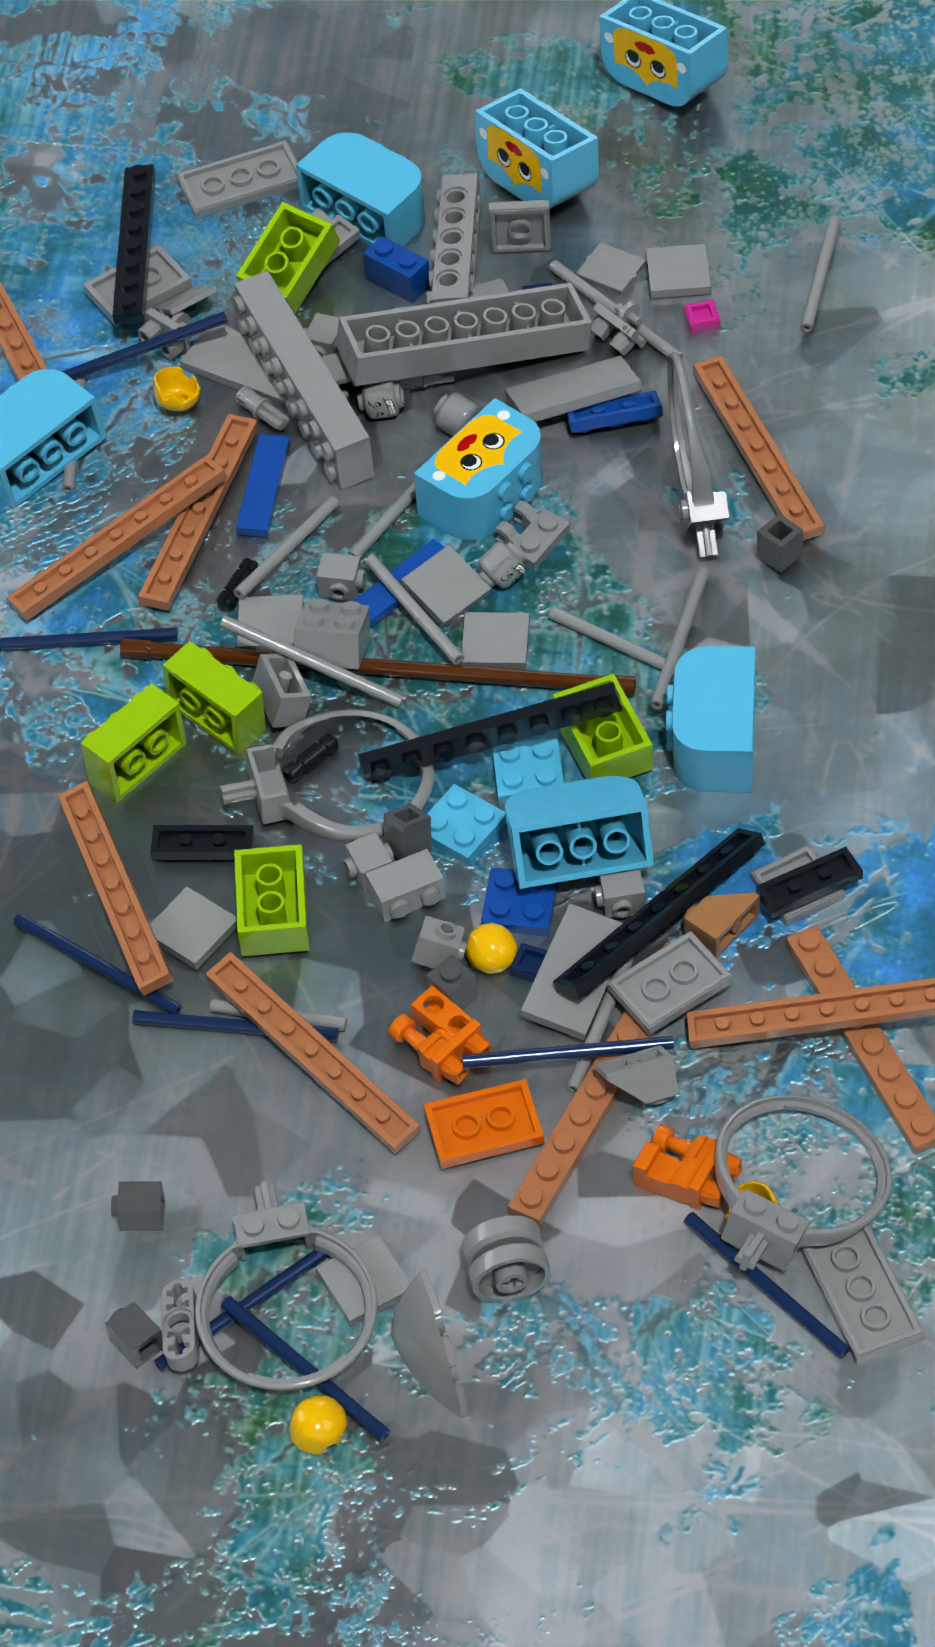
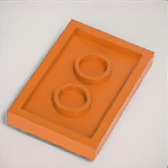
M526 1079L423 1104L441 1169L545 1144L544 1134Z

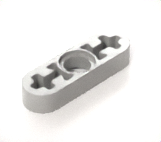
M183 1279L171 1281L161 1292L163 1353L168 1366L175 1371L188 1370L199 1360V1334L195 1317L197 1297L192 1284ZM181 1296L182 1306L177 1307L175 1302ZM180 1320L189 1321L188 1325L182 1329H171ZM178 1343H183L185 1346L183 1354H180Z

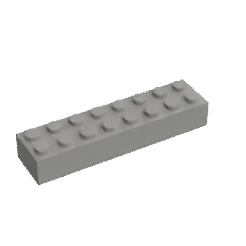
M268 270L234 283L236 296L232 300L240 316L236 318L237 326L242 335H249L248 342L253 354H260L262 356L260 361L267 376L273 374L275 378L273 379V384L277 394L287 397L285 403L291 417L296 416L298 418L299 429L305 439L310 438L311 448L317 460L322 458L328 479L330 481L335 480L342 491L375 477L370 436Z
M571 282L339 317L336 346L354 386L586 351L588 350L592 321Z

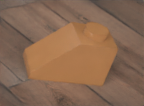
M755 892L706 896L697 905H692L686 911L683 918L684 935L692 931L704 946L718 958L760 916V896Z

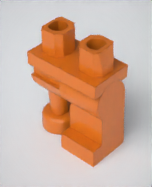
M433 985L411 1003L412 1018L403 1013L392 1022L388 1030V1035L396 1042L402 1043L407 1041L419 1053L420 1065L423 1069L431 1072V1077L438 1082L446 1078L459 1085L469 1074V1068L463 1069L462 1055L492 1052L490 1042L482 1035L481 1024L474 1018L471 1019L467 1013ZM415 1027H418L420 1030L426 1029L431 1034L427 1037L417 1031Z
M660 1124L653 1135L651 1143L646 1142L632 1166L634 1185L672 1200L689 1204L691 1208L700 1211L703 1204L721 1208L725 1198L719 1189L715 1175L717 1139L715 1141L708 1138L707 1135H701L693 1141L676 1137L673 1128ZM669 1150H671L672 1152L682 1156V1159L679 1160L677 1158L667 1155L666 1153ZM727 1152L728 1169L732 1180L735 1181L743 1169L742 1159Z

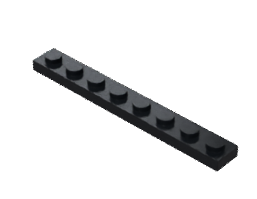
M154 164L126 167L124 172L112 313L115 325L145 321L156 179Z
M614 682L358 754L360 766L369 782L385 780L390 776L408 771H417L422 767L439 762H449L454 758L471 753H481L485 749L503 744H512L517 740L535 735H544L549 731L563 727L576 726L584 721L608 717L613 713L623 711L622 700Z
M737 828L556 978L553 983L557 993L578 999L590 994L598 983L614 974L616 968L628 958L635 956L640 951V948L652 938L659 936L663 929L671 922L683 916L686 910L695 902L706 897L709 891L719 882L730 877L732 872L743 862L750 860L754 853L765 845L762 834Z

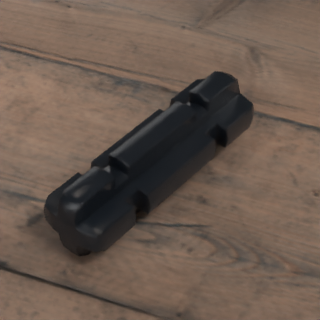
M250 558L242 560L238 566L239 569L234 572L224 587L225 590L217 598V606L220 609H224L227 612L233 610L237 604L236 600H239L233 591L258 567L257 561Z
M330 733L325 734L318 740L319 744H312L295 758L296 762L292 760L283 767L284 777L291 783L297 782L303 777V772L307 774L327 758L326 754L330 756L339 749L338 740Z

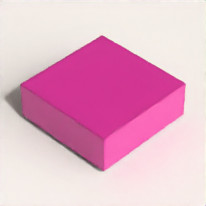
M714 300L684 305V315L691 334L721 328V320Z

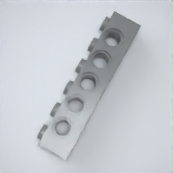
M478 173L442 175L441 188L436 189L437 205L440 207L435 208L434 211L435 225L438 228L433 229V245L436 249H431V265L434 270H429V285L432 291H427V304L473 297L482 197Z

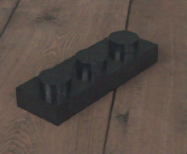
M153 825L152 860H235L234 850L253 849L254 827L253 825Z
M844 847L757 885L756 894L760 896V901L770 916L774 918L863 879V870L848 848Z

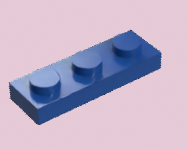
M655 390L623 396L565 414L572 433H586L601 427H618L628 422L650 421L655 417L663 416V409Z

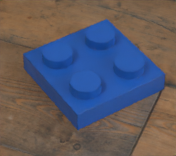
M491 867L481 924L492 922L501 924L511 933L549 937L558 883L520 889L513 869Z

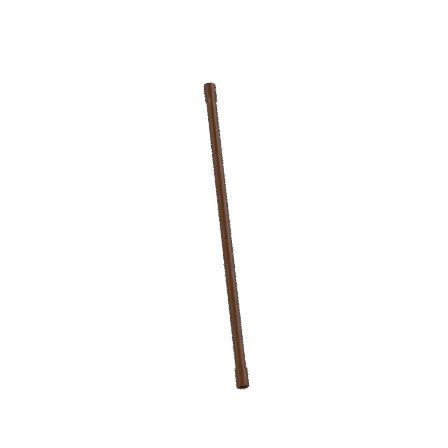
M122 638L120 656L136 659H170L185 644ZM196 645L199 648L207 649L216 660L224 664L257 666L260 654H276L274 651ZM363 658L359 669L343 668L356 674L569 689L604 677L600 675ZM296 665L298 669L314 670L305 665ZM615 675L625 695L634 696L636 677Z

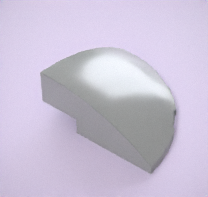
M425 1269L419 1271L399 1301L392 1324V1339L402 1360L421 1386L445 1408L460 1418H465L469 1415L464 1388L459 1382L456 1368L457 1360L449 1335H443L446 1331L440 1313L441 1308L428 1271Z

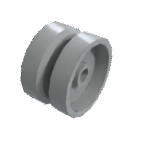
M523 1216L493 1218L474 1227L466 1234L462 1241L466 1265L470 1268L469 1275L473 1292L481 1300L488 1302H510L523 1299L544 1287L551 1277L548 1258L543 1250V1240L539 1225L533 1219Z

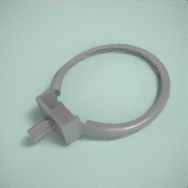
M671 352L667 362L668 398L674 449L684 495L683 499L680 500V505H677L680 524L685 523L686 531L696 530L699 557L710 558L719 555L715 527L724 526L730 518L727 497L723 491L713 492L709 466L697 431L686 370L680 355L676 352ZM678 380L686 419L690 451V462L686 453L683 438L679 405Z
M345 709L320 713L288 726L279 734L273 745L269 744L246 749L247 775L249 780L220 786L221 799L224 804L255 798L262 825L290 820L312 834L340 841H354L356 838L365 837L375 832L378 837L384 836V820L370 825L349 826L330 821L309 810L300 802L294 806L290 801L280 765H276L277 759L284 755L289 744L302 731L316 723L339 717H365L382 721L395 727V730L407 740L419 736L402 722L373 711ZM433 764L422 767L423 773L420 787L410 802L420 810L426 805L433 789Z
M773 1095L753 1100L737 1109L727 1119L720 1130L716 1142L715 1175L719 1189L731 1208L721 1239L740 1248L734 1261L740 1263L739 1268L743 1271H746L747 1268L753 1270L761 1259L786 1272L798 1253L799 1248L830 1245L855 1235L876 1218L889 1198L892 1183L891 1167L886 1152L879 1140L853 1115L819 1099L799 1095ZM776 1110L804 1111L827 1118L848 1130L868 1151L877 1173L875 1198L862 1216L846 1225L824 1229L808 1227L810 1224L809 1220L746 1188L742 1193L738 1190L731 1178L727 1164L728 1146L734 1133L749 1119Z
M262 1181L260 1186L254 1187L258 1210L233 1215L236 1238L211 1264L201 1282L195 1308L196 1326L208 1355L223 1371L233 1378L248 1385L268 1390L303 1389L336 1376L346 1369L363 1351L376 1324L378 1313L377 1290L370 1270L354 1249L341 1239L312 1227L307 1220L304 1202L279 1206L275 1184H268L267 1181ZM305 1237L307 1248H311L312 1244H315V1251L339 1260L359 1280L365 1299V1317L361 1332L346 1355L343 1354L335 1362L315 1373L296 1378L281 1379L264 1377L251 1372L246 1373L232 1364L215 1343L209 1322V1309L213 1295L221 1282L240 1265L238 1258L241 1257V1261L247 1260L246 1247Z

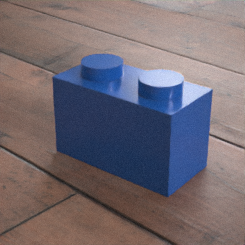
M381 236L363 253L365 279L413 304L430 287L429 260Z

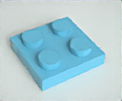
M558 738L519 741L493 747L499 805L505 804L511 796L521 791L564 783Z
M453 784L427 813L431 816V845L468 866L507 823L506 813L503 810L456 784Z

